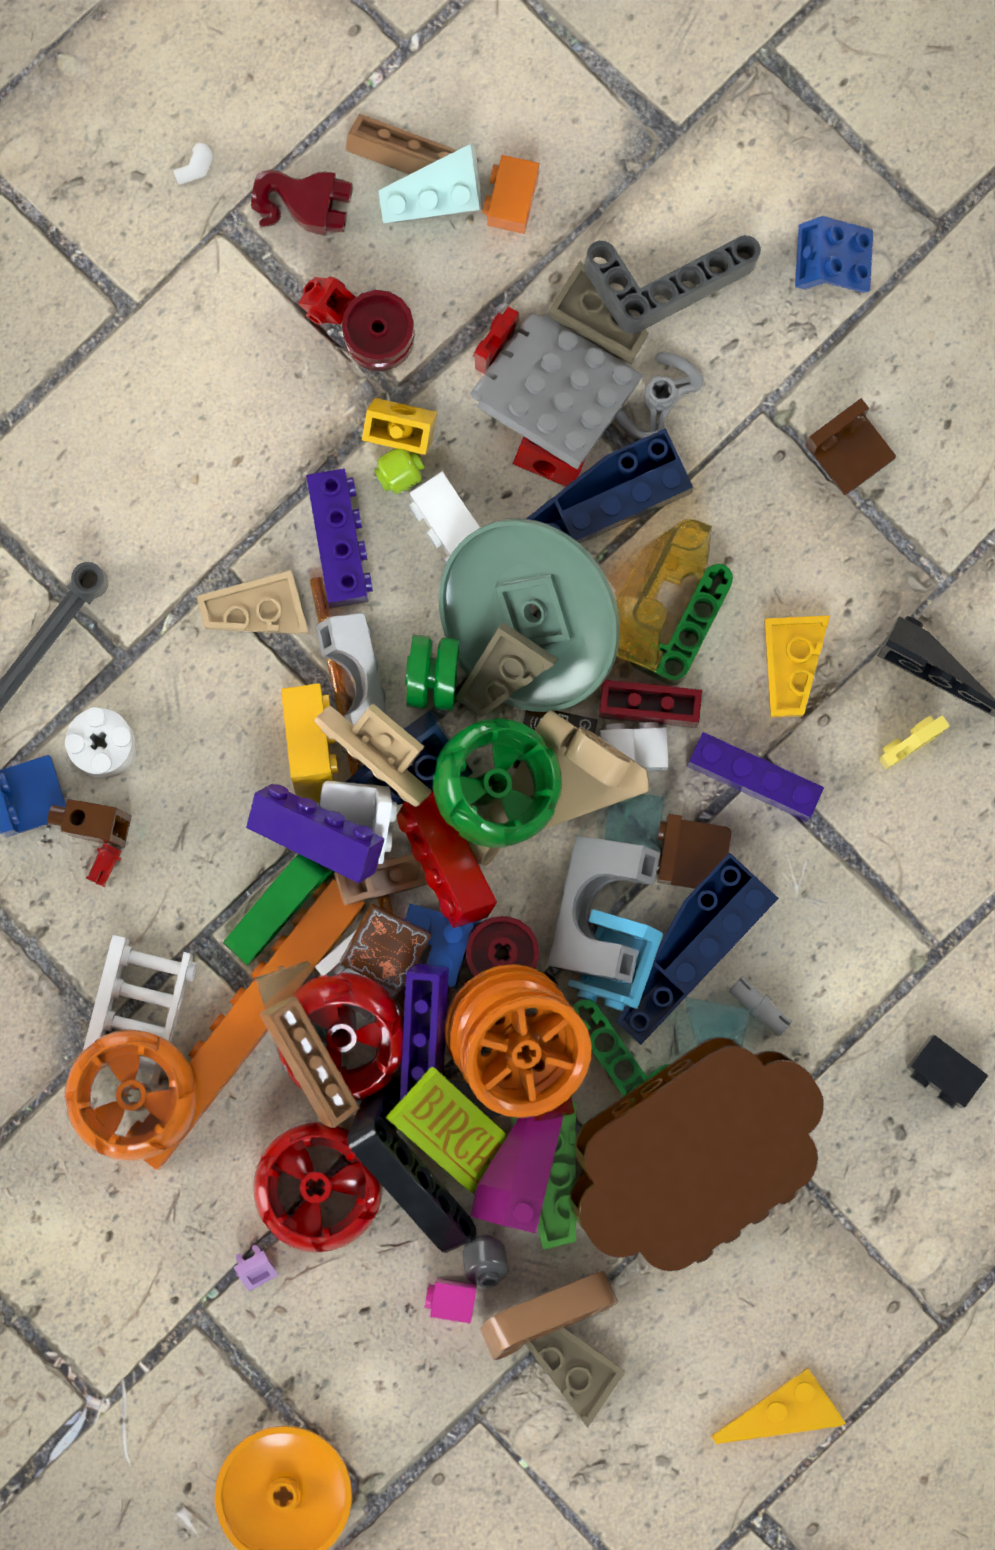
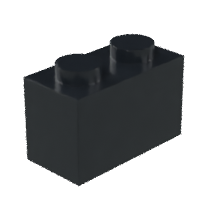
M936 1035L928 1037L906 1067L912 1072L910 1078L925 1089L930 1085L939 1092L937 1099L951 1109H954L955 1106L965 1108L989 1076Z

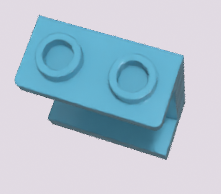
M593 909L588 922L598 926L595 936L600 941L624 945L639 951L632 984L581 974L579 982L570 979L568 986L578 990L577 997L596 1003L597 997L606 999L604 1005L623 1011L625 1006L638 1009L663 933L646 924Z

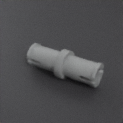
M744 976L739 978L730 988L729 992L751 1010L749 1014L753 1018L758 1017L776 1036L779 1037L789 1027L788 1025L792 1023L791 1019H788L771 1003L772 999L767 994L763 996Z

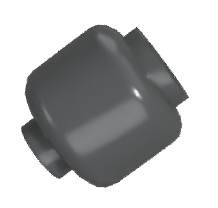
M479 1235L465 1246L462 1256L466 1278L471 1283L482 1288H492L506 1277L509 1268L505 1246L501 1241L490 1235Z

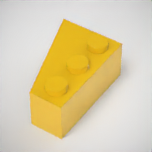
M320 683L282 688L281 696L289 766L295 795L301 798H309L316 803H320L322 784L326 781H335L334 774L339 773L336 753L331 754L330 744H335V739L327 736L321 727L314 722L321 712L331 706L329 695L322 694Z

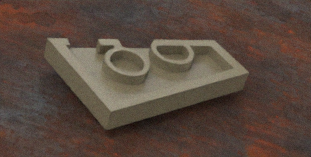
M581 261L578 262L547 316L631 364L649 334L646 329L634 334L627 333L618 326L586 275L584 264ZM626 311L629 316L633 317L629 311Z
M503 622L455 699L483 717L508 699L518 689L533 681L536 676L554 666L558 658Z
M566 1328L525 1344L588 1428L626 1370Z

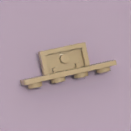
M374 704L367 708L355 726L331 706L321 712L314 720L327 736L338 741L353 758L360 760L372 770L378 779L389 784L404 801L417 807L431 793V790L407 770L424 746Z

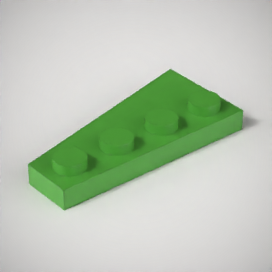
M576 1102L566 1104L540 1214L538 1231L543 1250L576 1242V1219L571 1211L569 1202L570 1191L576 1180ZM519 1117L511 1118L513 1126L515 1125Z

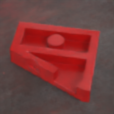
M508 306L503 314L499 312L495 316L489 328L490 332L484 340L480 341L473 353L475 369L485 375V372L500 354L519 323L518 311Z

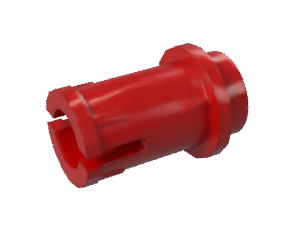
M103 843L101 848H97L96 860L85 879L105 888L116 862L121 861L119 856L122 851Z

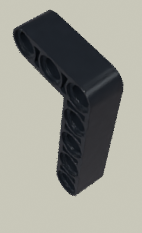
M393 1077L380 1091L361 1100L360 1109L357 1110L348 1133V1144L354 1155L441 1252L448 1253L474 1240L477 1235L476 1226L469 1214L396 1133L398 1128L386 1118L400 1102L401 1080Z

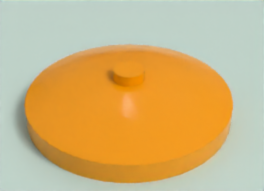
M295 1426L265 1428L242 1440L224 1461L215 1486V1508L219 1524L228 1540L238 1550H328L342 1533L352 1505L351 1479L340 1454L320 1435Z

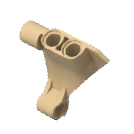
M552 710L548 711L538 723L535 731L543 737L547 748H551L555 752L562 773V791L554 810L556 812L544 829L650 791L648 770L596 734L584 728L578 729ZM523 760L511 777L512 789L531 796L534 794L533 780L529 768ZM501 799L495 801L482 817L486 821L494 823H506L509 821ZM466 840L476 861L484 866H487L501 849L480 846Z

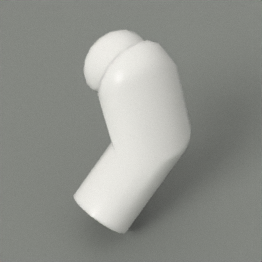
M196 144L193 147V154L189 165L173 170L178 185L203 178L207 175L213 160V152L207 144Z

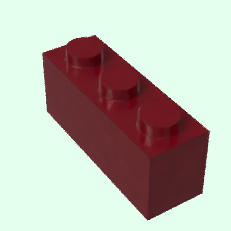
M605 680L601 687L598 718L642 723L657 722L661 725L697 728L700 720L702 690Z

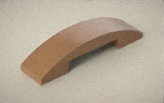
M413 854L383 861V864L377 865L375 874L360 883L337 872L334 873L344 905L364 902L428 885L425 872Z

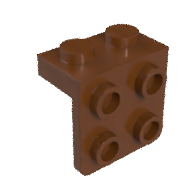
M668 814L666 822L660 821L657 841H663L656 871V874H658L657 883L696 889L729 854L732 834L730 828L682 820L681 815Z

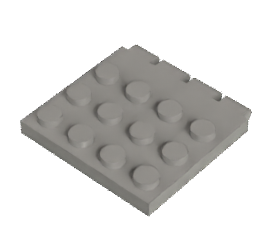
M530 313L519 327L518 332L512 336L503 348L502 354L497 356L470 394L479 402L477 406L479 409L578 470L638 386L643 374L546 314L541 318L534 313Z

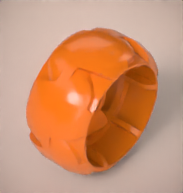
M122 1030L109 1033L95 1040L94 1043L81 1052L73 1063L65 1087L67 1115L80 1139L99 1154L113 1159L129 1161L157 1156L171 1148L185 1134L193 1119L197 1104V1085L192 1068L177 1047L158 1035L139 1030ZM139 1055L154 1060L164 1069L170 1080L169 1088H172V1091L160 1090L152 1092L149 1085L135 1080L139 1067ZM109 1065L114 1075L121 1082L116 1091L117 1101L94 1109V1103L91 1102V1089L94 1079L102 1067L105 1068ZM131 1089L140 1090L141 1095L139 1097L141 1098L139 1102H129L128 1097H132L129 1094ZM147 1109L162 1121L161 1124L158 1123L154 1127V1130L144 1135L126 1137L114 1133L121 1123L125 1110L139 1112Z

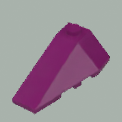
M567 1101L555 1109L538 1116L518 1118L477 1185L470 1217L536 1234Z

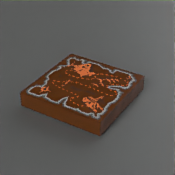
M371 903L343 953L340 964L400 993L406 983V972L416 965L432 934L430 931Z

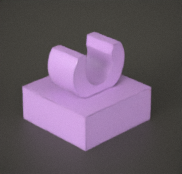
M257 1245L252 1246L254 1256L247 1260L240 1253L236 1255L238 1265L234 1266V1269L248 1291L279 1275L264 1250L261 1251Z

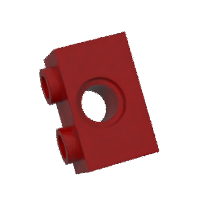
M523 436L512 464L566 487L578 478L585 460L577 470Z

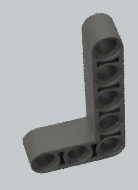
M740 236L640 288L614 246L607 241L599 240L589 246L584 270L618 326L623 331L634 334L749 275L756 267L761 247L754 237ZM745 252L751 258L743 259L737 253ZM601 257L605 259L607 263L598 264L593 260V258ZM710 267H719L723 270V273H714ZM690 281L694 283L696 287L688 288L684 286L682 282ZM614 283L619 284L624 289L617 291L612 289L609 285ZM658 295L664 296L668 299V302H659L654 297ZM635 310L641 316L631 317L626 311Z

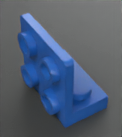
M825 216L799 224L795 287L806 290L827 283L862 293L869 292L871 286L873 230Z
M46 755L0 770V834L6 838L48 825V812L51 805L66 807L51 756Z

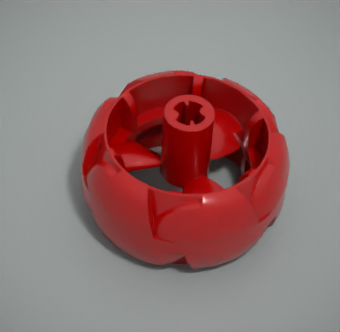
M342 972L331 977L324 974L306 982L291 995V997H297L311 1021L326 1029L328 1046L325 1048L356 1101L377 1093L393 1078L394 1072L402 1063L404 1018L398 1004L380 984L366 976L355 973ZM342 1004L356 1005L374 1014L375 1022L357 1029L355 1012L350 1007ZM356 1041L377 1048L376 1056L367 1064L347 1070L346 1066L341 1067V1052L352 1049ZM277 1046L281 1064L284 1065L290 1079L302 1090Z
M322 1122L298 1125L283 1132L274 1139L262 1154L255 1171L253 1183L255 1205L261 1220L267 1228L286 1245L307 1252L336 1250L359 1238L374 1221L381 1204L383 1186L350 1149L347 1139L349 1129L339 1125L332 1128L325 1126ZM313 1146L333 1148L345 1155L352 1164L345 1166L332 1177L324 1172H314L311 1158L305 1148ZM282 1171L302 1180L300 1192L306 1201L295 1211L292 1218L282 1207L278 1195V1180ZM322 1179L325 1183V1186L322 1187V1189H325L322 1196L318 1193L312 1195L309 1191L311 1188L309 1186L310 1181L316 1182ZM333 1190L344 1194L358 1195L354 1208L345 1219L333 1226L321 1228L322 1214L320 1202L329 1199Z

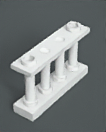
M112 935L83 1050L88 1048L95 1040L104 1036L106 1031H112V1029L145 1031L158 1035L172 1043L187 981L193 982L197 963L192 962L194 955L184 952L182 962L133 951V947L128 946L129 939ZM133 964L178 975L173 995L124 983V979H120L123 966ZM123 996L170 1008L165 1027L116 1016V1012L112 1011L114 999H120ZM139 1056L138 1070L153 1073L152 1084L161 1085L163 1079L168 1080L166 1072L158 1063L150 1058Z

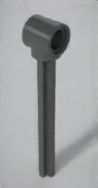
M83 562L74 568L71 581L67 585L70 591L1 678L0 712L86 602L90 605L95 598L101 597L106 592L109 580L106 573L97 564ZM88 573H96L98 576L96 585L91 588H84L82 585L84 576Z

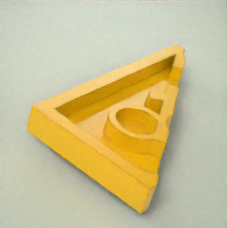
M806 1368L713 1433L711 1437L716 1444L840 1427L846 1424V1422L810 1370Z

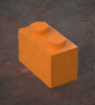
M501 155L500 164H493L490 183L495 185L492 196L486 195L482 214L487 215V226L525 234L538 181L540 163Z

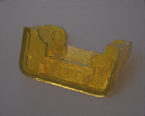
M685 519L643 547L616 599L620 619L618 657L656 672L663 658V652L660 650L661 630L667 617L666 608L656 598L665 581L681 586L683 579L690 575L702 578L709 563L711 525L694 519Z

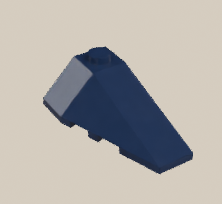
M429 710L405 727L404 730L424 746L407 770L433 792V776L436 772V761L443 747L451 738ZM468 763L465 770L460 772V776L468 777L473 774ZM365 764L345 781L347 783L388 786L392 802H397V805L404 803L398 792L385 781L378 779Z

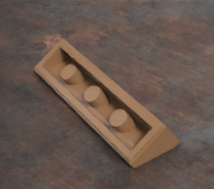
M362 114L358 115L350 129L346 143V151L409 175L457 151L456 149Z
M292 996L260 1013V1017L322 1124L335 1128L360 1109L296 996Z

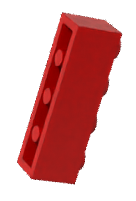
M431 792L417 807L404 801L397 814L398 826L406 834L411 844L412 854L420 862L425 872L426 882L434 890L444 917L448 918L452 928L488 918L497 904V900L466 839L461 837L459 832L447 824L441 816L435 802L434 793Z

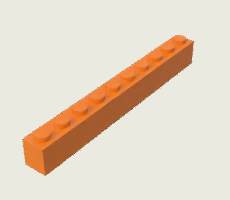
M334 879L329 884L324 881L313 895V898L316 900L309 910L303 908L292 922L296 927L287 937L283 934L276 941L271 949L275 952L268 963L262 960L251 974L254 980L247 989L241 987L230 1001L233 1005L232 1009L226 1016L221 1013L214 1020L209 1028L213 1032L205 1043L199 1040L188 1054L192 1058L189 1064L197 1085L196 1110L187 1131L171 1148L157 1156L143 1159L155 1170H160L266 1035L268 1029L260 1017V1013L290 998L297 989L304 985L316 971L315 966L331 952L366 907L364 902L344 905L337 881ZM149 1113L143 1122L137 1120L125 1136L144 1135L154 1130V1127L158 1123L161 1124L162 1121L152 1113Z

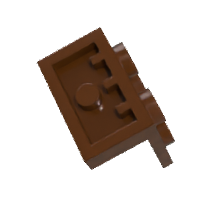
M862 398L810 435L805 445L843 495H848L896 458V454L866 417L869 407Z

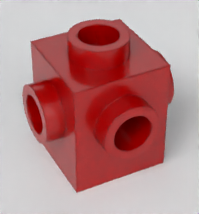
M333 276L328 278L314 277L305 285L303 296L298 304L307 311L305 314L307 318L316 324H341L346 308L356 296L345 288L343 282Z

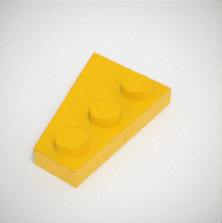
M831 615L764 619L770 718L801 717L804 715Z

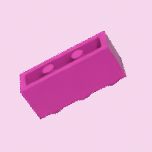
M437 1278L435 1285L429 1284L427 1287L424 1308L431 1309L430 1317L471 1324L477 1285Z

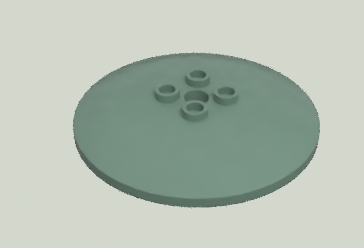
M505 519L489 523L477 529L462 540L450 555L443 570L439 588L440 619L445 637L458 638L460 641L458 663L468 676L497 629L504 622L558 658L554 666L547 671H543L526 686L518 689L504 703L529 711H557L571 707L586 699L605 681L613 667L619 648V611L612 588L604 572L590 553L577 541L559 529L545 523L528 519ZM530 604H535L539 607L541 619L532 615Z

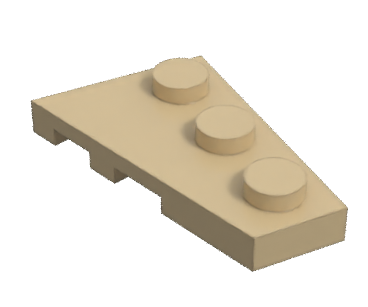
M292 570L196 596L206 630L309 635Z

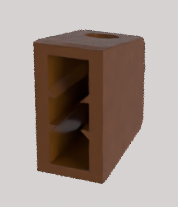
M68 799L66 807L51 805L48 812V824L61 826V832L74 838L125 848L132 816L117 807Z

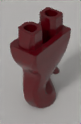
M266 170L256 175L252 190L251 209L268 217L260 220V227L273 226L281 219L279 207L268 199L269 193L276 192L292 218L303 229L326 236L327 231H345L347 212L332 210L333 200L350 203L353 192L352 183L336 178V173L317 172L302 179L292 178L276 170Z

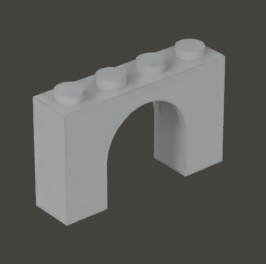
M576 836L575 845L571 850L568 876L563 886V899L560 911L556 917L557 925L554 939L549 948L548 966L566 972L632 984L639 951L624 945L600 941L593 933L590 922H588L590 909L597 893L611 882L623 880L653 885L660 852L642 845Z

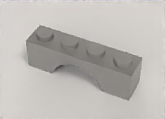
M365 613L329 617L317 624L316 629L322 657L333 660L342 666L352 681L354 690L353 702L344 717L355 726L367 708L372 704L386 714L384 705L385 692L380 686L377 673L378 660L373 654L371 628L366 622ZM342 746L343 753H347V749Z

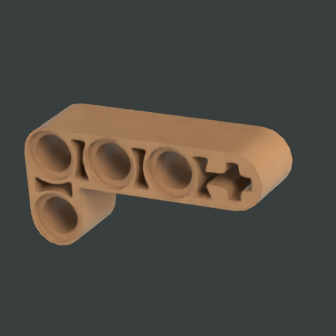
M600 1271L497 1313L482 1325L480 1331L493 1360H499L515 1353L528 1342L615 1306L618 1300L605 1271Z

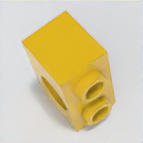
M374 398L366 412L362 441L426 455L433 442L438 412Z

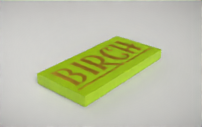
M433 1066L386 1117L472 1194L477 1189L480 1179L508 1136Z

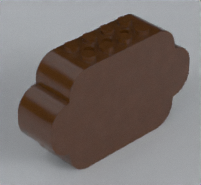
M713 1037L701 1042L582 1126L576 1138L575 1153L584 1172L575 1180L569 1197L570 1208L575 1219L594 1246L608 1256L623 1258L640 1252L649 1264L664 1271L682 1270L694 1262L701 1263L707 1260L714 1253V1248L723 1242L728 1244L736 1240L741 1235L743 1228L750 1223L757 1224L763 1221L770 1214L769 1210L779 1203L784 1205L792 1201L798 1194L796 1191L811 1180L817 1168L818 1152L809 1133L817 1127L823 1115L824 1100L821 1090L805 1068L780 1052L762 1051L753 1054L737 1041L726 1037Z

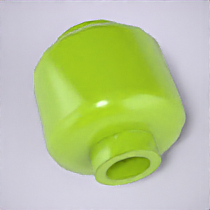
M395 448L378 458V467L374 471L386 492L391 490L394 494L399 495L421 483L422 475L420 470L424 469L425 466L418 453H410V451Z

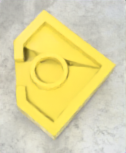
M930 715L910 730L912 734L910 737L902 742L897 738L882 749L885 754L878 759L886 771L940 736L950 725L943 715L936 720Z

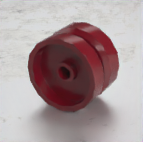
M372 290L361 293L349 303L343 314L342 331L347 352L352 359L367 370L381 372L394 369L403 363L411 353L415 339L411 310L403 299L390 291ZM379 329L381 332L376 333L374 330Z
M508 916L491 917L480 923L471 933L466 947L467 965L473 977L483 971L503 965L515 964L536 969L539 960L538 941L532 930L521 920ZM503 948L509 952L507 960L497 959L496 954L499 949Z

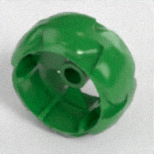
M501 718L476 722L455 734L440 752L436 761V772L433 776L435 802L446 823L455 828L464 839L489 848H503L516 845L542 831L556 812L554 810L562 791V773L555 752L551 748H547L543 737L525 724ZM492 744L495 768L475 779L460 776V772L466 768L467 763L465 759L476 748ZM517 759L519 762L524 760L531 773L534 786V794L531 796L512 789V779L507 770ZM501 799L509 821L506 823L486 821L476 813L478 808L475 805L470 807V805L475 802L478 805L484 806Z

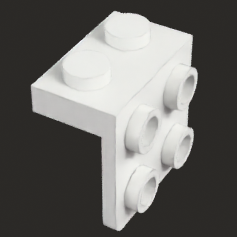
M336 781L324 782L322 784L319 807L341 813L345 816L346 820L357 825L370 827L375 834L384 837L385 840L378 864H383L385 852H390L392 846V832H388L389 822H395L397 802H392L389 787Z

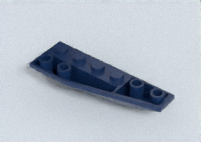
M665 428L604 456L526 519L557 528L580 544L692 494L693 486Z
M731 853L684 900L658 947L638 1009L625 1006L617 1020V1023L640 1045L779 899Z

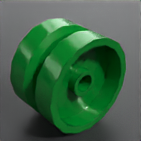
M412 636L405 676L407 707L423 709L427 705L430 688L434 689L433 704L436 710L453 711L460 641L458 638L443 637L438 644L437 657H432L433 642L430 636Z

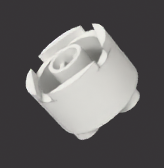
M93 707L79 714L68 727L65 739L67 753L72 762L87 775L95 778L114 777L123 773L133 762L136 755L135 735L130 725L118 713L105 708ZM98 738H105L108 744L105 749L102 747L97 748L95 741Z

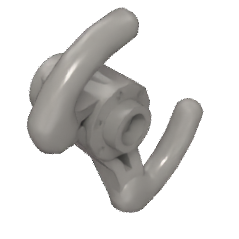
M659 352L656 355L658 363L678 368L687 377L673 380L670 377L656 376L652 378L649 386H646L644 400L646 407L650 410L649 431H643L630 420L626 411L620 409L615 418L620 427L631 438L638 441L663 430L665 419L682 395L691 392L695 393L701 389L704 381L703 376L696 366L687 359L666 352ZM656 414L660 415L659 423H656Z

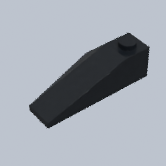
M899 616L877 656L995 717V698L929 631L922 628L923 624L910 616H906L905 619Z

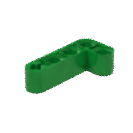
M723 564L709 566L703 574L668 646L651 637H638L632 642L628 657L631 665L665 684L677 685L681 683L694 662L733 582L731 570ZM720 575L723 577V584L718 585L714 596L708 594L713 582L712 579ZM698 603H705L711 608V614L708 617H699L694 612V606ZM683 632H691L695 635L697 643L689 647L684 646L679 640V635ZM640 646H646L651 649L653 657L648 661L639 660L635 655V650ZM668 661H677L682 666V672L676 676L669 675L665 671L664 665Z
M298 854L231 931L223 944L247 966L250 965L310 895L324 881L327 882L335 871Z
M580 1000L572 1006L578 1015L580 1014L578 1010L580 1006H583L584 1009L591 1007L594 1013L590 1017L594 1024L597 1025L600 1020L604 1024V1027L596 1029L590 1035L591 1052L622 1096L669 1065L664 1064L646 1076L598 1005L590 1000ZM584 1020L583 1022L587 1029H591L588 1023ZM600 1033H608L613 1038V1047L608 1052H601L595 1046V1038ZM621 1060L628 1061L632 1066V1075L626 1080L618 1079L614 1073L615 1064Z

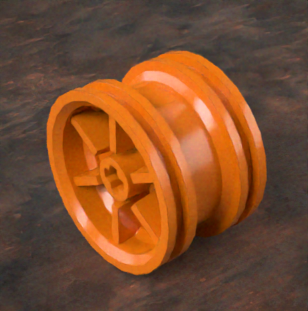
M515 964L496 966L470 979L456 993L448 1007L444 1022V1039L448 1052L479 1101L490 1110L511 1117L538 1116L555 1109L567 1101L585 1078L591 1061V1040L588 1029L555 982L543 972L529 966ZM529 1008H536L537 1011L532 1016L525 1013ZM483 1046L491 1048L486 1055L480 1054Z

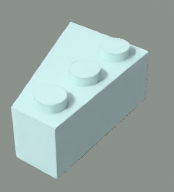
M469 144L378 190L383 223L483 210L475 144Z

